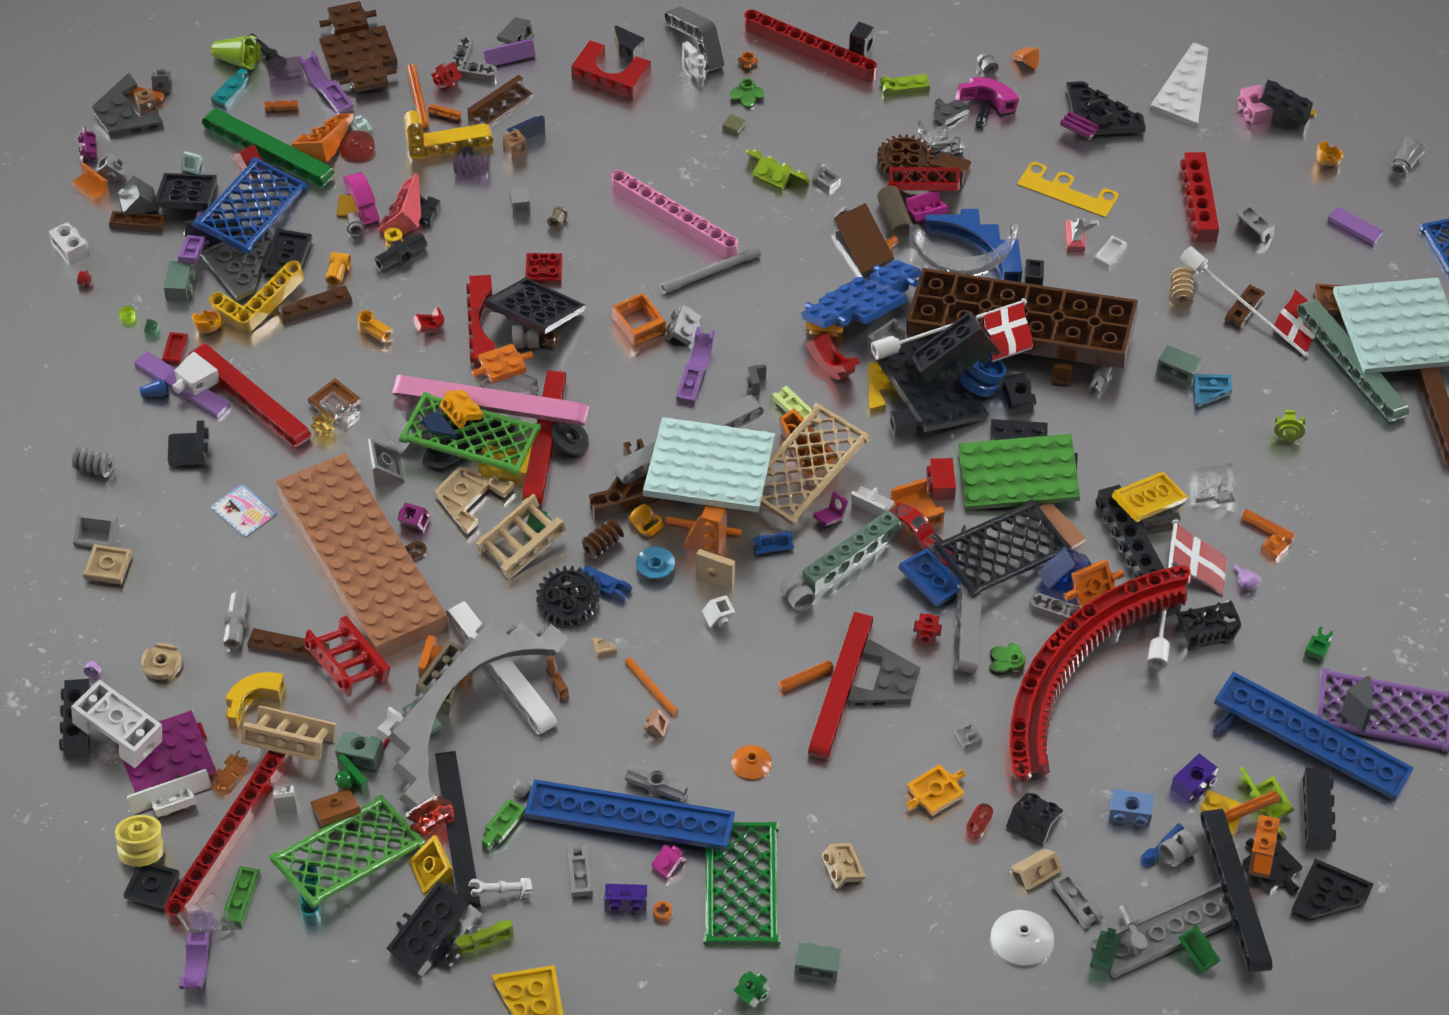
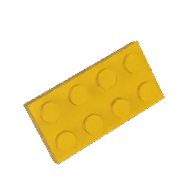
M1163 471L1117 489L1111 495L1136 522L1182 504L1188 498Z

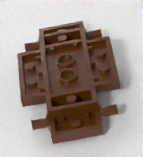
M360 1L328 7L329 19L319 21L320 28L330 26L334 36L320 38L319 44L331 78L348 75V77L338 78L339 84L350 83L355 93L389 86L387 75L397 74L396 66L391 68L385 67L396 65L398 62L386 26L368 28L367 18L377 17L376 10L365 11Z

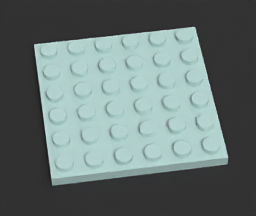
M1439 278L1334 287L1333 294L1364 374L1449 366V303Z
M662 417L643 488V496L759 513L775 433Z

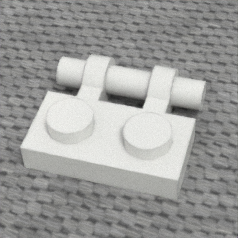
M687 41L682 44V69L691 79L695 77L698 84H703L706 78V72L704 71L706 61L703 55H698L696 47Z

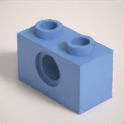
M1113 789L1110 800L1109 820L1117 823L1150 826L1154 794Z

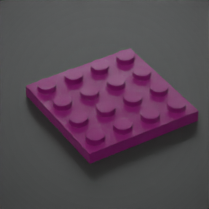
M192 710L159 721L162 724V742L136 768L122 759L135 793L203 769L207 770L210 780L218 777ZM115 742L117 749L119 751V744Z

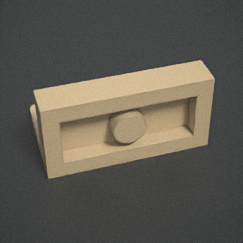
M1042 849L1011 867L1012 872L1020 874L1025 889L1028 890L1063 871L1056 852Z

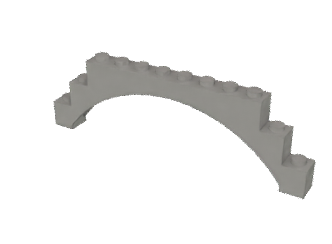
M492 620L487 625L482 623L475 631L478 635L475 638L470 637L463 645L466 647L463 652L458 650L451 658L454 661L451 666L446 664L439 672L441 677L438 680L434 678L427 686L429 691L426 694L421 692L414 700L416 703L414 708L412 709L409 706L401 715L404 719L400 723L396 721L389 729L392 733L388 736V739L402 750V753L395 760L397 765L393 769L408 781L407 785L401 790L404 794L400 800L417 815L435 797V794L431 791L428 776V743L435 717L446 696L463 678L489 663L514 656H555L569 639L552 624L547 629L542 627L535 634L522 622L517 627L512 625L507 632L502 630Z

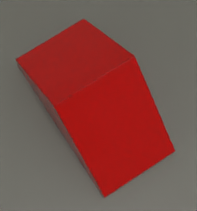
M254 145L245 147L231 155L243 169L249 165V161L253 157L262 160Z

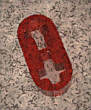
M982 803L975 808L966 825V835L968 838L979 840L985 834L993 818V808L989 804ZM983 812H987V814H985L984 817L981 819L980 814H982ZM976 825H979L978 830H976L975 832L972 831V829H974Z

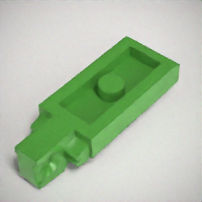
M508 799L486 825L483 833L485 837L481 841L482 848L489 851L495 845V842L501 843L522 818L526 808Z

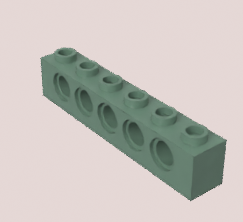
M889 510L878 516L803 569L802 578L807 583V586L810 587L815 595L820 593L900 536L901 520Z

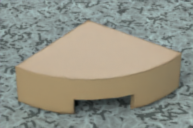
M602 638L592 639L598 658L617 653L613 643L602 640Z

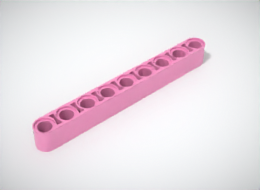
M622 170L612 172L611 189L617 195L725 259L738 255V240L736 237Z

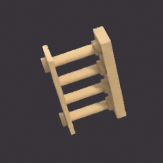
M534 494L524 499L515 510L488 533L482 535L475 543L481 555L488 550L502 563L500 566L501 570L508 580L567 531L563 520L557 517L554 521H551L537 508L539 504ZM530 512L546 526L540 533H536L523 521ZM516 525L532 539L526 545L522 546L508 533ZM503 538L517 552L512 557L507 558L493 544Z
M260 705L258 707L257 724L245 722L242 725L241 744L319 762L322 755L323 741L332 743L335 741L336 723Z

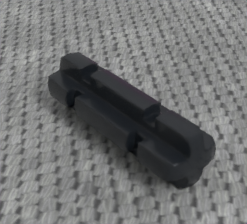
M984 99L982 101L975 123L977 127L985 125L991 108V100Z

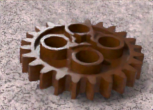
M899 134L898 138L892 136V140L887 138L886 143L882 142L881 147H878L877 164H880V169H884V173H888L890 167H929L931 159H934L933 150H931V145H927V141L921 142V137L916 140L915 135L909 138L908 134L905 137ZM894 171L896 179L899 177L904 179L905 176L900 171ZM913 171L909 175V177L912 179V177L915 176L917 179H919L920 173L918 171Z

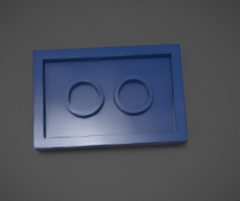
M928 548L899 564L898 569L936 607L956 597L960 590L957 588V584L960 587V580Z

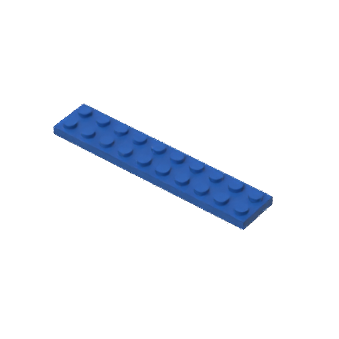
M1234 671L1215 698L1214 704L1393 800L1397 799L1414 767Z
M534 779L524 816L530 819L727 851L735 819V811Z

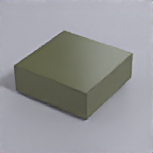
M730 114L723 123L722 129L738 135L746 125V120Z

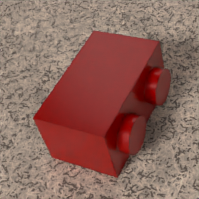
M930 458V464L926 466V477H930L927 488L928 493L931 492L932 500H955L956 482L953 458Z

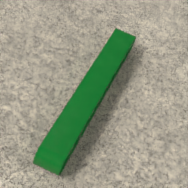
M213 108L201 120L203 126L209 131L242 148L254 145L260 157L318 187L323 188L335 176L334 170L329 165L217 108Z

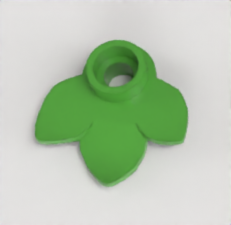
M744 78L738 87L731 90L730 98L731 100L740 99L744 106L750 107L754 105L756 98H764V90L756 86L752 79Z
M1010 643L1007 648L997 646L990 650L991 655L995 659L989 666V669L992 671L1006 672L1009 669L1019 671L1023 669L1026 663L1025 656L1022 654V649L1018 644Z

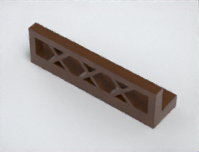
M517 75L467 109L468 121L473 125L481 124L478 122L479 120L488 119L484 124L491 126L532 99L533 93L524 87L523 78ZM521 92L525 95L524 97H516ZM506 102H513L511 106H503ZM492 111H501L499 114H490Z

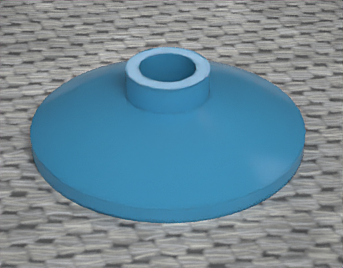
M648 547L642 550L636 558L637 570L643 576L650 579H660L668 576L675 566V559L672 553L662 547Z

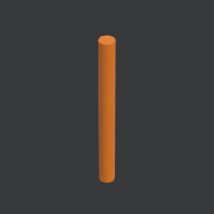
M669 516L666 517L665 524L687 528L693 527L695 521ZM727 527L726 535L741 537L742 529Z
M628 657L625 660L628 667L670 714L675 716L678 713V709L631 657Z

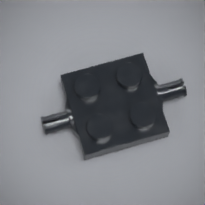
M1253 838L1248 839L1245 843L1251 850L1254 843ZM1277 840L1269 879L1255 877L1270 893L1278 887L1286 885L1294 894L1300 887L1294 883L1292 878L1302 870L1303 866ZM1251 854L1243 860V865L1248 870Z

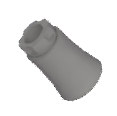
M1414 138L1403 140L1401 148L1391 165L1395 175L1405 176L1425 153V147L1420 141Z

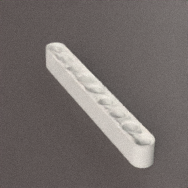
M463 601L446 610L450 623L465 642L470 637L475 638L478 635L475 631L482 622L466 602ZM510 658L500 659L485 665L489 673L538 735L558 725L552 711Z

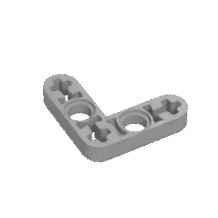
M461 36L457 40L449 63L454 61L462 77L494 81L497 78V68L491 64L468 61L473 49V40L469 36ZM459 54L465 55L464 57H457ZM477 69L475 72H470L469 70Z

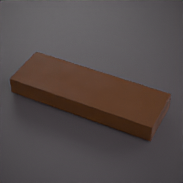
M112 211L109 228L163 232L166 216L146 213L124 216L123 212Z

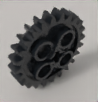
M563 566V571L556 568L555 574L549 572L550 577H543L544 583L538 584L540 588L536 590L538 596L536 601L539 603L538 608L542 610V616L547 615L548 621L553 619L555 625L561 621L562 626H565L566 622H569L570 626H572L575 620L580 624V618L587 620V613L593 615L591 608H598L596 602H600L598 596L600 591L597 581L594 582V576H589L588 571L582 573L581 567L577 571L574 570V566H571L570 570ZM565 582H571L569 585H563ZM581 592H585L582 596L578 595ZM553 596H558V598L551 600ZM569 606L573 607L570 610H566V608Z

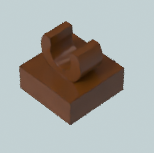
M1054 363L1052 383L1070 385L1073 366L1067 365V363Z

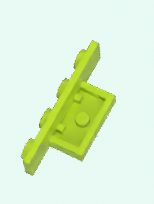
M747 149L746 154L759 161L752 173L754 177L784 190L790 177L806 184L810 183L806 173L800 170L795 172L791 166L785 163L780 165L776 159L770 156L765 158L761 152L755 149L753 151Z
M1244 767L1240 768L1243 773L1240 777L1246 787L1250 785L1253 791L1250 794L1253 799L1273 790H1276L1279 794V802L1260 809L1264 816L1282 819L1295 811L1274 776L1256 786ZM1279 824L1278 834L1284 839L1287 836Z

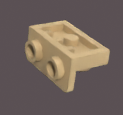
M831 843L822 854L823 862L836 889H840L845 882H862L866 878L851 843Z

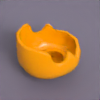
M1328 141L1319 143L1316 152L1318 162L1325 166H1336L1341 163L1343 152L1338 149L1337 145L1330 147Z
M204 309L200 315L194 312L192 316L196 330L203 334L215 332L222 324V318L216 311H206Z

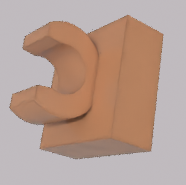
M654 709L651 715L646 717L648 724L644 725L643 729L647 733H653L657 738H661L665 735L669 720L659 709Z

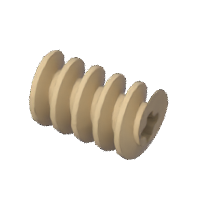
M1188 267L1177 268L1171 273V301L1180 308L1193 304L1194 272Z

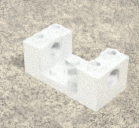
M100 679L71 706L72 723L87 734L96 728L119 744V757L134 768L162 742V724ZM117 714L122 716V719L118 721H115L111 718L113 715Z

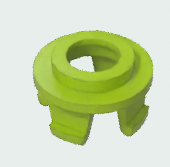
M1285 410L1284 418L1281 420L1279 416H1276L1274 432L1279 438L1293 441L1304 436L1306 430L1304 416L1301 417L1300 421L1297 420L1295 410Z

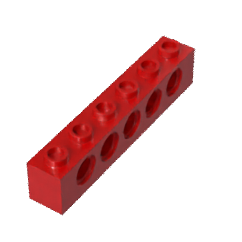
M1185 152L1184 158L1180 160V169L1183 170L1182 181L1186 183L1184 192L1185 196H1188L1187 208H1190L1189 221H1192L1191 233L1195 235L1196 242L1217 241L1219 224L1206 152Z

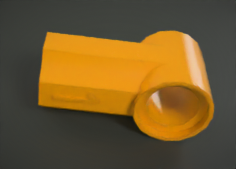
M331 252L329 268L325 277L326 282L330 286L337 287V285L341 284L345 270H349L350 254Z
M363 310L359 312V332L370 334L379 341L386 343L390 339L393 332L392 329L374 318V314L371 311Z

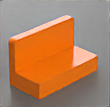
M83 163L81 164L82 175L72 181V186L97 204L109 195L107 181Z

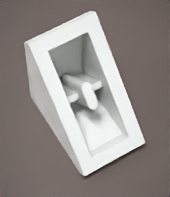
M295 783L274 786L273 798L276 814L297 812Z

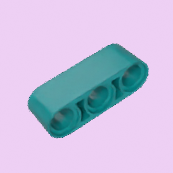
M304 864L300 866L299 871L305 870ZM309 865L307 872L318 873L317 867ZM299 876V882L301 883L303 881V877ZM306 877L304 883L317 885L318 879ZM306 889L309 893H313L312 896L316 895L315 890ZM299 893L300 910L304 924L308 926L317 925L321 921V902L319 906L311 908Z

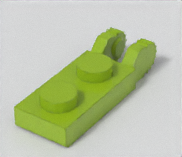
M511 920L498 921L491 927L477 930L471 936L467 934L459 936L455 941L456 951L460 956L470 954L513 937L514 931Z

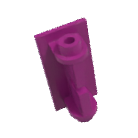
M84 126L82 133L79 132L77 137V143H80L78 155L81 157V163H83L84 159L94 161L97 158V149L95 147L96 135L92 131L86 132V126Z

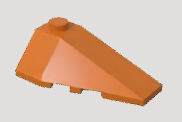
M353 113L337 114L323 122L324 126L311 129V134L299 136L291 145L297 150L323 163H327L335 155L354 115Z

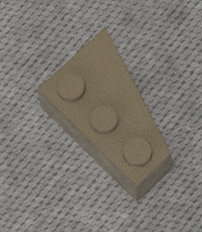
M448 640L416 684L415 695L419 696L421 692L426 694L429 691L427 688L429 683L434 678L438 680L441 677L439 672L446 664L451 666L454 662L451 658L458 650L463 652L465 649ZM457 685L451 689L439 708L448 715L450 714Z

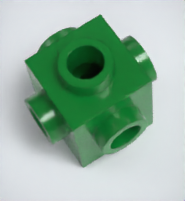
M749 971L740 977L739 984L733 991L749 1005L756 1007L759 1002L767 998L771 987L766 983L768 979L760 972L755 974Z

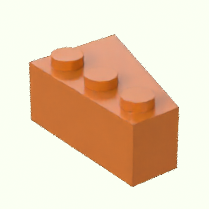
M705 505L693 527H691L682 547L694 551L702 549L720 556L726 542L727 508Z

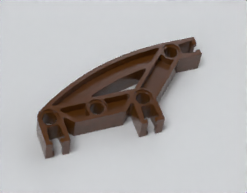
M642 439L636 440L635 451L645 447ZM630 442L623 443L624 457L632 453L629 448L631 446ZM647 474L628 484L622 483L617 476L608 490L589 494V508L593 511V518L596 521L633 511L642 504L649 505L661 498L643 496Z

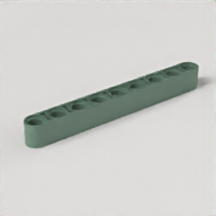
M1314 299L1298 305L1297 313L1301 320L1389 422L1408 416V405L1380 372L1363 373L1350 337L1320 302Z

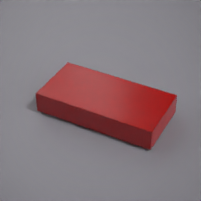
M170 332L161 360L169 365L179 366L188 342V334Z

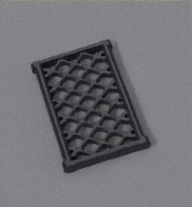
M1034 499L1026 501L1022 506L948 539L934 542L937 552H939L972 598L978 597L982 592L1062 555L1067 556L1072 553L1069 544L1066 543ZM1031 510L1037 517L1031 515ZM1021 515L1026 518V524L1017 522L1016 516ZM1029 520L1039 522V528L1031 527ZM1006 521L1008 524H1011L1012 531L1003 529L1001 523ZM1042 524L1048 530V532L1042 529ZM1015 526L1025 529V535L1016 533L1014 531ZM991 528L997 531V538L987 535V529ZM1028 530L1036 532L1038 538L1029 537L1027 535ZM1000 533L1009 535L1010 542L1000 539ZM1041 534L1049 536L1051 538L1050 543L1041 541ZM977 535L983 539L982 544L973 542L972 536ZM1013 537L1022 539L1023 546L1013 543ZM1053 539L1058 543V545L1061 548L1053 544ZM985 540L994 541L996 543L995 548L986 546ZM961 541L967 544L968 550L958 549L957 543ZM1026 541L1035 543L1036 550L1027 548ZM998 544L1008 546V552L999 550ZM1039 545L1048 547L1049 553L1045 555L1043 552H1040ZM974 546L981 549V554L971 553L970 547ZM945 548L953 552V557H951V555ZM1011 548L1021 550V556L1012 554ZM984 550L992 552L994 558L984 557ZM1024 552L1034 554L1035 560L1030 561L1026 559ZM955 554L965 555L966 561L957 560ZM997 554L1005 556L1007 558V562L1003 563L997 561ZM969 557L978 559L979 565L970 564L968 562ZM1010 558L1018 560L1020 567L1015 568L1010 565ZM982 561L991 563L992 570L983 568L981 566ZM958 565H962L964 567V572L960 569ZM995 565L1004 567L1005 573L1001 575L994 570ZM967 568L976 570L977 577L968 575L966 573ZM980 572L989 574L990 580L986 582L984 579H981L979 577ZM969 579L975 581V587L971 584Z

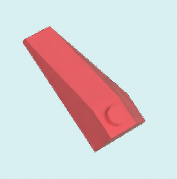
M417 173L403 183L396 195L397 199L389 207L391 212L381 220L378 229L380 233H385L389 228H398L401 230L402 235H406L410 231L414 232L419 227L421 207L419 175Z

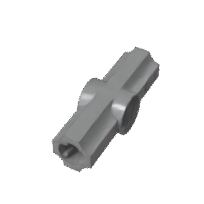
M235 591V593L231 594L229 610L225 613L223 643L229 649H237V647L241 646L243 630L247 627L249 597L243 591Z
M632 764L629 766L625 776V781L648 789V792L653 796L663 795L678 802L684 801L688 791V785L666 777L665 773L661 770L650 771Z

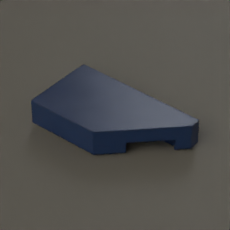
M439 411L422 418L423 425L431 435H446L452 439L457 438L456 432Z

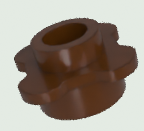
M553 330L545 335L541 334L539 344L555 347L559 334Z

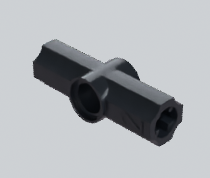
M418 233L403 242L397 240L390 245L387 251L374 257V262L380 271H384L398 262L402 264L407 263L414 253L428 246L427 241L422 233Z

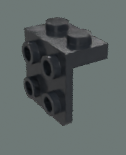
M204 420L197 421L196 433H179L168 436V465L206 464V454H209L207 439L210 438L209 428L205 427Z
M1026 793L1013 806L1006 827L1043 845L1052 824L1062 815L1063 809L1053 802L1041 799L1035 793Z

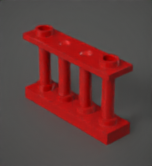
M347 616L340 618L337 630L316 637L310 629L307 630L304 640L305 648L312 653L347 697L351 696L353 685L370 677H376L381 684L388 681L391 667ZM339 637L343 638L346 644L327 650L323 643ZM350 650L354 651L357 657L342 663H338L334 656ZM361 663L365 664L369 669L351 677L345 672L346 669Z

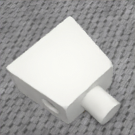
M193 351L175 369L177 382L172 385V388L177 394L186 389L192 395H197L220 382L218 370Z

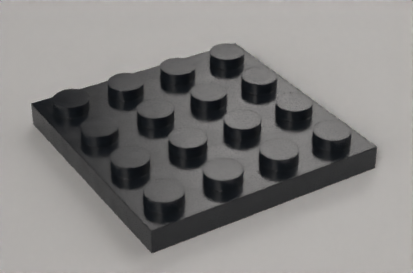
M527 277L485 299L484 306L491 309V311L506 316V318L517 321L522 326L534 329L537 333L544 335L584 312L586 306Z

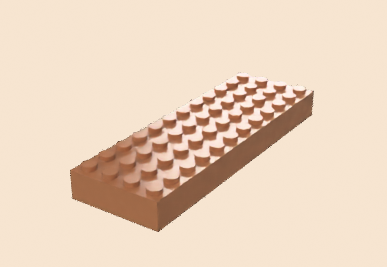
M346 452L276 481L280 500L359 631L382 658L425 640L428 635L434 636L449 629L446 612Z

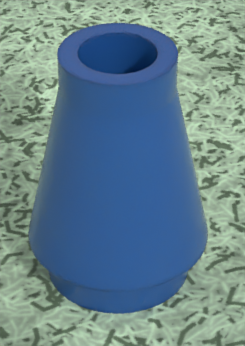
M158 379L145 386H141V397H165L166 394H169L166 380Z

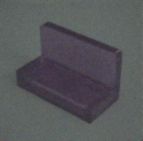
M300 56L267 60L269 82L274 83L304 78V72L298 60Z

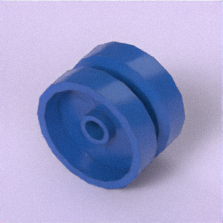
M990 353L987 356L990 358V361L986 364L981 359L967 370L963 366V374L958 375L960 383L967 390L983 397L992 396L996 392L999 382L1002 381L1006 373V368L1002 361L992 362V354Z

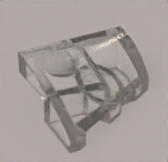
M211 893L176 914L189 933L236 929L230 915L224 910L215 893Z

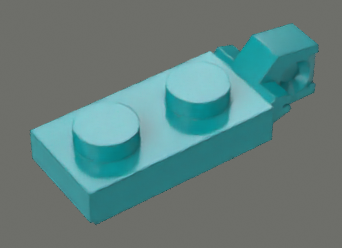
M241 68L236 75L233 74L211 97V102L227 108L245 89V84L249 78L248 71Z

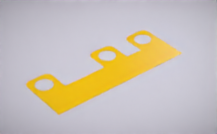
M1031 162L1017 183L1023 187L1103 217H1107L1119 197L1118 192L1107 188L1102 189L1097 198L1070 189L1069 187L1074 181V176L1064 172H1058L1052 182L1043 179L1042 176L1047 167L1037 162ZM1038 165L1042 168V171L1034 173L1031 171V167ZM1065 175L1069 177L1070 181L1068 183H1061L1058 178ZM1111 192L1114 194V198L1106 200L1103 198V194Z

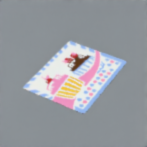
M241 484L211 506L216 513L244 537L277 514L276 511L244 484Z

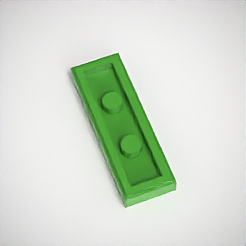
M245 866L239 867L221 916V923L242 927L261 874L260 869Z

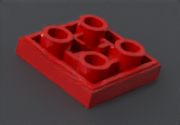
M526 253L525 277L540 284H561L562 253Z

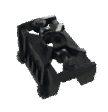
M1232 600L1226 603L1217 602L1216 605L1197 609L1189 608L1187 611H1177L1176 613L1178 622L1185 633L1186 641L1191 650H1196L1202 645L1221 641L1231 643L1241 628V620ZM1227 616L1229 619L1235 618L1236 621L1227 622L1224 620V617ZM1192 624L1200 625L1198 629H1187L1191 627Z

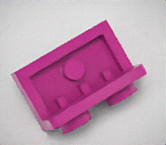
M931 191L906 199L908 215L917 222L925 221L926 215L948 213V206L941 201L939 191Z

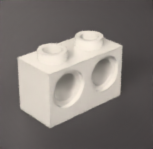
M68 222L49 231L51 243L69 265L88 256L87 248L89 246L86 239L81 238L78 230Z

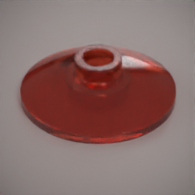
M356 130L349 132L340 142L342 155L347 160L353 162L368 159L375 149L373 137L365 131Z

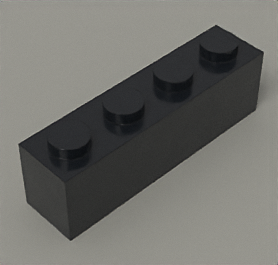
M1305 767L1303 773L1305 848L1330 850L1332 842L1336 840V830L1332 826V824H1335V812H1332L1335 797L1331 795L1334 778L1330 777V769Z

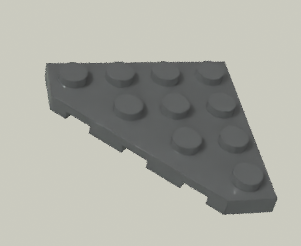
M268 229L253 246V250L249 254H245L223 241L201 252L202 259L237 301L254 293L273 238L272 232ZM251 230L243 231L246 236L254 235ZM241 233L234 235V237L241 236Z

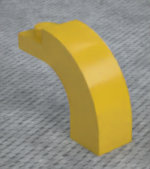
M261 672L249 675L237 682L226 696V719L229 722V727L238 729L245 708L254 701L267 699L280 702L285 688L284 675L274 672Z

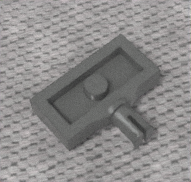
M938 98L935 101V105L940 108L934 111L933 117L945 126L968 114L970 107L961 100L956 99L947 104Z

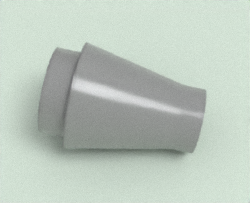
M350 212L348 214L347 232L351 236L358 237L363 233L364 225L356 212Z

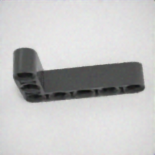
M681 6L664 13L666 23L670 27L697 39L700 55H703L706 61L704 69L707 73L724 66L717 29L711 20Z

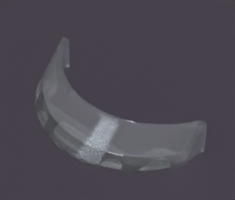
M919 224L909 226V241L912 249L929 269L981 276L995 269L1008 256L1015 243L1019 224L1010 225V236L996 249L972 257L957 256L941 250L926 237Z

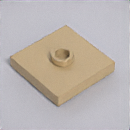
M94 544L83 573V578L122 585L133 555L132 550Z
M698 549L696 553V577L732 589L735 581V561Z

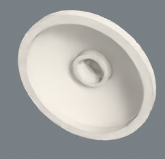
M1014 910L1005 913L994 923L991 931V944L995 953L1004 962L1016 967H1033L1041 964L1050 956L1054 947V933L1050 924L1042 916L1027 910Z

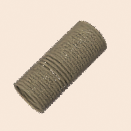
M895 186L882 188L878 192L877 198L892 236H896L898 239L909 236L913 231V225L899 189Z

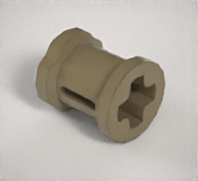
M556 206L552 216L547 219V224L556 230L562 227L563 220L568 217V211L561 206Z

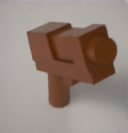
M548 656L546 658L548 664L546 666L547 678L552 687L554 686L557 691L559 700L565 701L569 699V690L557 670L554 656Z

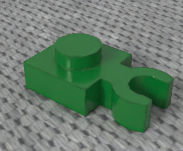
M1323 627L1318 629L1317 637L1312 635L1304 653L1320 661L1324 660L1331 645L1329 641L1333 635V631H1330L1328 635L1322 634Z

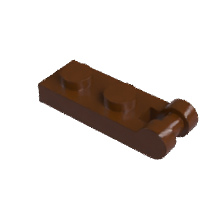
M1249 284L1240 297L1255 309L1264 298L1265 292ZM1237 300L1227 313L1225 321L1228 323L1233 322L1237 327L1242 328L1252 314V311Z

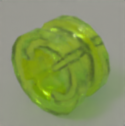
M132 306L120 308L119 316L121 321L124 323L135 321L136 313Z

